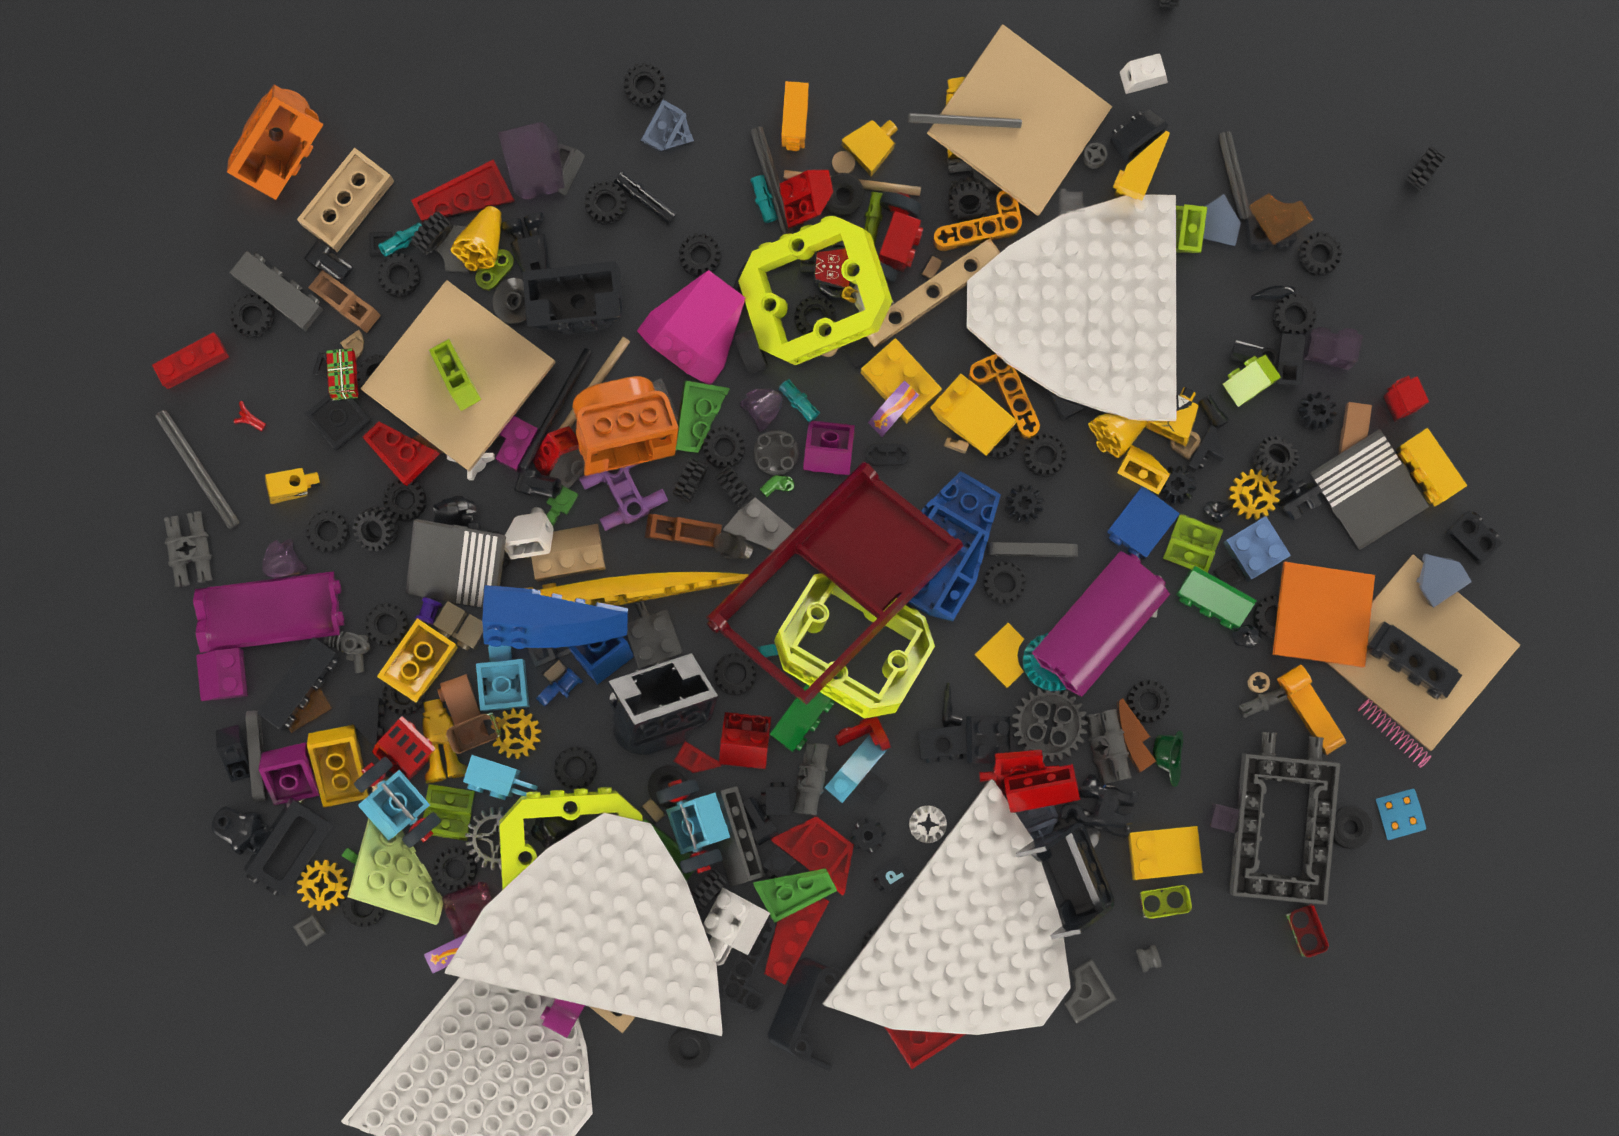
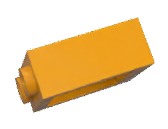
M785 81L782 147H786L789 151H799L800 148H805L809 83Z

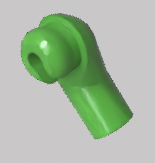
M774 475L759 490L768 497L774 490L789 492L793 490L795 485L792 478L788 476Z

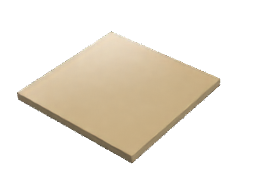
M1002 24L940 115L1021 119V128L933 124L927 134L1038 216L1112 106Z
M446 280L361 387V390L470 472L556 362ZM448 339L453 344L481 397L479 402L462 411L450 395L429 352V349Z
M1412 554L1372 601L1368 640L1379 624L1385 621L1390 625L1393 624L1458 669V672L1462 674V677L1449 696L1445 699H1434L1426 693L1428 689L1422 685L1416 686L1407 680L1408 676L1402 671L1399 673L1395 672L1387 666L1389 662L1383 658L1379 660L1370 655L1368 648L1364 668L1333 663L1327 664L1370 699V701H1373L1377 707L1382 709L1384 713L1429 751H1432L1519 648L1520 644L1459 592L1454 593L1434 608L1430 606L1419 587L1420 583L1416 582L1417 578L1420 577L1423 562ZM1391 643L1390 651L1393 654H1397V646ZM1411 656L1409 663L1412 667L1416 668L1417 660ZM1430 670L1429 678L1435 681L1436 673Z

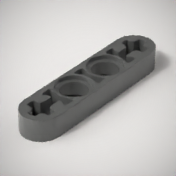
M987 543V555L1078 557V544Z
M259 710L246 712L251 790L254 802L267 801L268 798L267 788L259 772L261 753L264 752L261 716L257 713Z

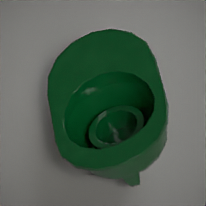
M1181 730L1175 736L1158 735L1153 748L1155 763L1159 768L1169 772L1170 781L1174 787L1178 785L1181 776V752L1183 747V732Z

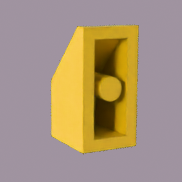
M1133 445L1127 451L1117 472L1158 495L1170 475L1151 454Z

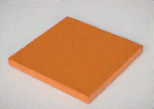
M1283 562L1272 655L1364 668L1375 575Z

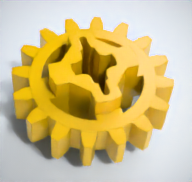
M1250 469L1248 476L1242 472L1240 474L1241 480L1235 478L1233 482L1236 486L1229 488L1231 492H1234L1233 495L1228 497L1229 500L1235 501L1232 507L1240 509L1238 511L1239 516L1242 513H1246L1247 520L1252 515H1254L1255 520L1260 519V514L1267 517L1269 515L1267 509L1273 512L1276 508L1272 504L1278 503L1280 500L1275 497L1276 494L1280 493V490L1274 489L1277 481L1270 482L1268 479L1269 475L1265 477L1261 475L1262 470L1255 474L1253 469ZM1253 480L1251 486H1242L1244 482ZM1263 484H1265L1269 493L1264 490ZM1256 487V494L1259 495V497H1257L1253 502L1252 495L1249 493H1251ZM1240 497L1244 499V501L1246 502V506L1243 505V503L1240 500ZM1258 503H1267L1265 507L1255 510Z
M512 708L511 714L503 711L504 718H495L500 731L503 728L506 735L503 742L501 736L496 738L497 741L492 744L493 747H501L498 752L499 754L507 751V758H511L512 754H515L516 759H520V753L528 757L529 749L536 750V747L533 745L534 742L541 741L536 737V734H540L542 731L535 729L539 722L531 721L533 714L530 713L524 716V709H521L519 714H517L516 709ZM513 718L522 719L517 724H510L508 720ZM528 726H530L531 728L530 739L526 737V729L528 728ZM508 727L515 730H518L520 728L521 730L519 731V734L524 739V741L516 737L512 740L511 737L513 734L508 729ZM521 743L524 746L521 749H510L514 744Z
M316 860L314 863L315 867L308 864L306 865L308 872H301L300 875L304 878L297 881V884L302 885V889H299L297 893H304L305 896L301 901L309 900V908H313L316 904L317 911H322L323 905H325L327 910H331L332 903L335 906H339L338 899H345L342 892L343 890H349V887L344 886V882L349 879L348 877L341 876L345 871L344 869L336 870L337 863L329 866V860H324L323 865H321L319 860ZM320 870L319 875L315 879H309L314 872ZM330 871L336 876L338 883L331 879ZM324 879V883L328 884V888L323 889L322 892V888L318 887V882H323ZM308 888H312V890L315 892L316 899H314L311 896ZM337 891L334 897L326 901L329 893Z

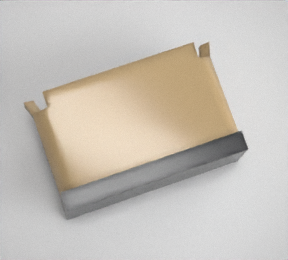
M931 254L920 275L931 279L937 274L943 261Z
M557 658L542 674L551 684V682L556 681L565 673L567 667Z
M651 798L640 807L654 824L666 816L663 815L664 813Z

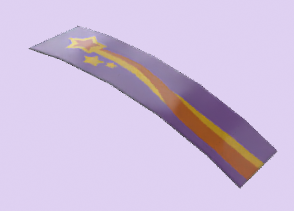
M904 380L868 423L883 437L919 394Z
M467 934L424 954L432 973L449 965Z

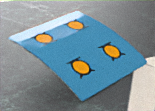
M1414 788L1376 799L1387 840L1426 830L1424 817Z

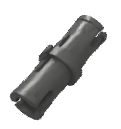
M1280 686L1264 695L1260 693L1257 695V698L1240 704L1239 708L1242 710L1243 717L1248 718V716L1262 710L1268 711L1269 707L1288 700L1287 695H1284L1286 693L1284 688Z

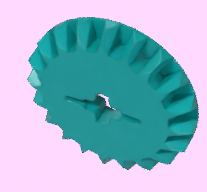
M1048 632L1041 636L1038 635L1030 641L1024 651L1023 667L1025 673L1036 686L1048 691L1065 690L1066 688L1059 677L1041 667L1032 654L1035 648L1048 635Z

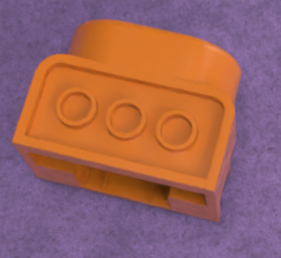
M273 85L270 91L259 101L246 122L242 136L229 156L227 173L276 200L291 175H297L301 168L300 161L303 156L307 158L313 149L311 144L323 126V123L319 121L317 113L310 109L306 99L295 91ZM277 127L280 128L282 131L274 132L271 129Z
M633 376L604 382L586 388L575 397L573 410L577 419L576 437L579 443L580 454L585 461V476L675 455L678 425L667 395L661 391H655L653 383L649 379Z

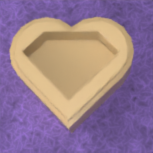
M1191 432L1186 447L1173 440H1170V447L1177 454L1189 460L1198 448L1201 439L1196 432Z

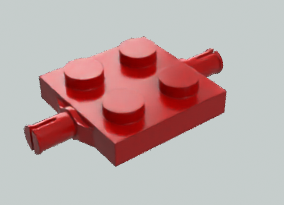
M1042 750L995 754L993 771L979 772L980 782L994 780L1003 795H1006L1004 777L1059 767V765L1045 766Z

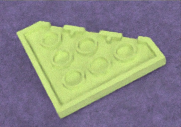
M368 818L347 897L431 924H438L444 900L440 892L438 893L432 884V878L424 864H421L415 854L414 846L409 848L402 841V838L405 836L402 830L388 841Z

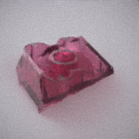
M479 882L462 890L448 893L442 898L455 939L470 931L483 908L492 901L486 882Z

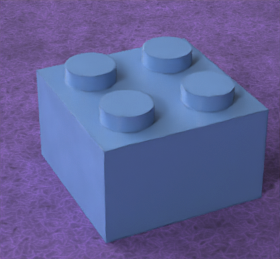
M1266 516L1223 542L1232 559H1235L1242 570L1247 582L1291 556Z

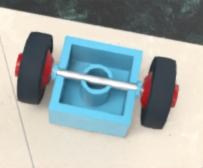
M383 757L375 765L372 762L361 771L363 775L355 781L354 785L361 793L367 788L378 784L377 789L358 806L388 841L408 824L412 825L409 832L402 838V841L410 848L420 840L425 842L434 833L431 830L441 820L433 812L426 818H420L416 821L418 819L417 816L428 808L430 804L400 770L387 781H382L385 778L386 772L393 766L387 757Z
M679 779L668 783L669 787L656 792L660 804L678 802L677 806L666 811L680 853L684 854L691 851L694 853L688 859L680 862L683 874L697 870V873L710 870V865L723 860L719 849L712 851L700 850L705 846L730 838L716 793L687 802L684 799L699 791L696 779L685 782Z

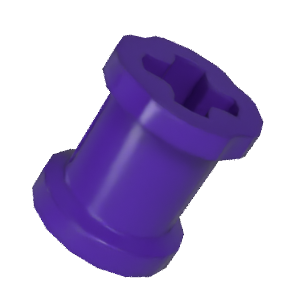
M423 597L422 608L415 619L418 618L422 622L434 626L435 616L438 608L442 607V603Z

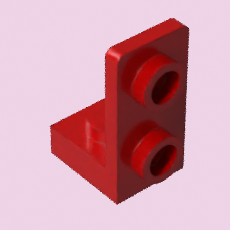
M567 426L546 435L532 460L536 469L542 475H550L561 455L579 449L575 433Z
M877 716L865 718L860 721L859 725L853 728L846 727L835 736L839 747L868 733L874 745L879 744L882 751L891 747Z

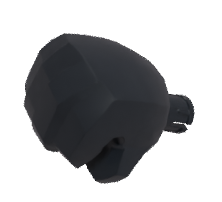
M453 496L433 505L434 522L453 526L459 525L475 530L481 529L480 523L474 522L472 518L473 513L476 512V505L472 500L465 499L463 496Z

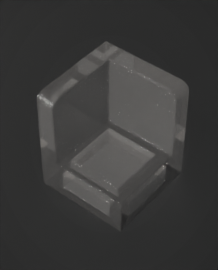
M1061 189L1059 193L1060 215L1070 212H1085L1083 192H1066V189Z

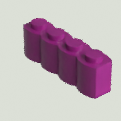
M555 999L551 1007H545L540 1017L544 1020L541 1025L567 1038L585 1005Z

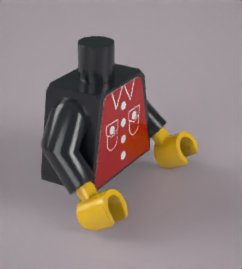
M843 240L816 251L815 261L801 260L800 274L814 275V286L817 287L820 293L830 300L856 302L850 296L853 292L858 293V290L850 287L851 282L843 277L841 271L843 263L849 259Z

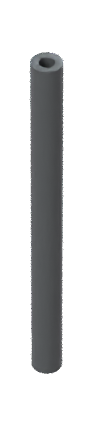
M920 113L908 114V122L1005 128H1021L1022 126L1021 119Z

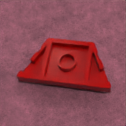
M816 816L771 839L773 843L810 871L826 868L837 888V892L844 895L854 844Z

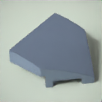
M662 100L640 141L659 151L693 142L694 140L686 120V113H683L681 109L667 101Z
M1222 194L1205 205L1207 207L1203 238L1235 246L1241 222L1225 194Z
M1424 553L1422 559L1424 561L1420 577L1417 578L1416 582L1420 583L1419 587L1433 608L1472 582L1460 562L1451 558Z
M1054 805L1015 812L1033 840L1051 833L1058 820V814Z

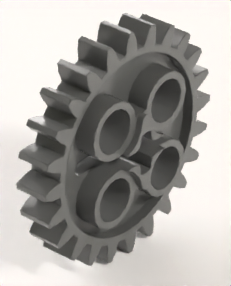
M1037 688L1036 696L1030 691L1028 693L1030 700L1022 698L1021 702L1024 706L1017 705L1015 707L1020 714L1012 715V718L1018 720V723L1011 725L1012 728L1018 729V732L1014 733L1013 737L1021 738L1017 745L1025 744L1024 751L1042 750L1043 760L1045 756H1048L1050 763L1053 762L1054 756H1057L1058 760L1062 761L1063 753L1070 757L1071 752L1069 749L1077 751L1079 748L1075 743H1083L1084 740L1080 735L1087 734V731L1082 729V726L1087 725L1088 722L1081 720V717L1086 715V712H1079L1078 710L1082 703L1076 705L1073 703L1076 696L1068 699L1067 690L1061 695L1059 691L1052 693L1045 690V693H1043L1040 688ZM1040 704L1046 707L1047 713L1045 716H1038L1035 713L1036 705ZM1055 704L1056 708L1052 719V724H1055V727L1051 728L1048 744L1045 745L1044 737L1047 725L1044 722L1049 720L1051 705ZM1059 710H1066L1069 713L1068 721L1062 722L1058 719L1057 713ZM1037 727L1041 730L1042 736L1040 739H1033L1030 736L1031 728ZM1056 732L1064 735L1065 741L1061 745L1056 744L1052 739L1053 734Z

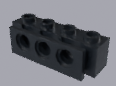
M1385 621L1380 623L1368 640L1367 648L1370 655L1379 660L1383 658L1389 662L1387 665L1389 668L1397 673L1400 671L1408 676L1407 680L1416 686L1422 685L1428 689L1426 693L1436 700L1447 698L1462 677L1458 669L1393 624L1390 625ZM1391 643L1397 646V654H1393L1390 651ZM1411 656L1417 660L1416 668L1412 667L1409 663ZM1430 670L1436 673L1435 681L1429 678Z

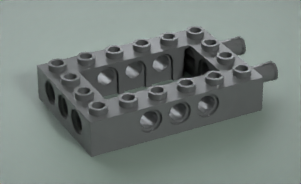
M1262 732L1261 753H1258V755L1242 753L1229 894L1241 897L1327 905L1340 763L1327 762L1321 759L1324 738L1312 736L1308 738V756L1305 759L1277 757V754H1274L1277 733ZM1264 779L1310 784L1301 877L1256 873L1260 865L1258 850L1259 841H1262L1260 829L1261 818H1264V813L1262 812L1263 797L1267 790L1266 784L1263 782Z

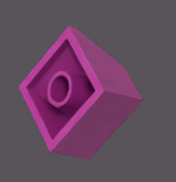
M811 421L808 424L803 470L849 475L855 425Z
M243 649L215 650L196 655L201 701L248 696Z
M306 742L261 753L259 772L274 805L287 803L291 797L295 800L319 796Z

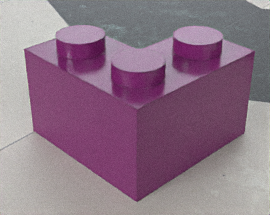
M513 416L498 435V437L505 441L495 458L497 462L519 473L520 468L518 466L537 434L538 428Z

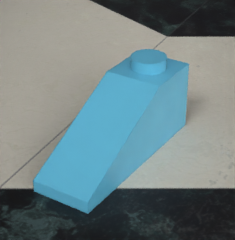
M869 735L824 789L843 803L887 749L882 751L879 744L875 746Z

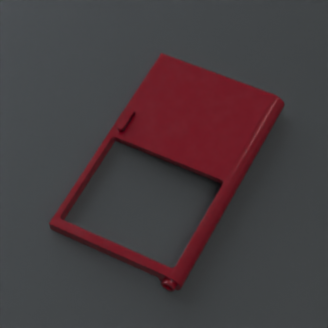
M862 462L707 616L709 621L707 625L713 632L717 633L719 631L807 705L961 550L963 544L961 540L955 539L881 481L877 472L869 464ZM794 554H799L877 618L806 691L731 629L727 622Z

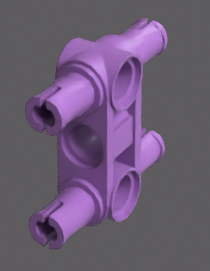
M638 464L622 467L616 474L605 471L579 477L584 490L601 482L607 483L618 505L617 511L599 519L605 531L622 523L630 524L639 521L642 517L648 515L651 509L668 501L663 489L646 497L640 496L629 474V469ZM630 505H637L640 508V512L637 515H631L628 513L627 508Z

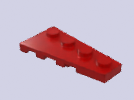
M494 159L411 200L422 222L428 220L435 212H440L444 217L484 209L487 206L515 202Z
M822 898L777 921L764 974L784 985L786 984L829 903L828 900Z

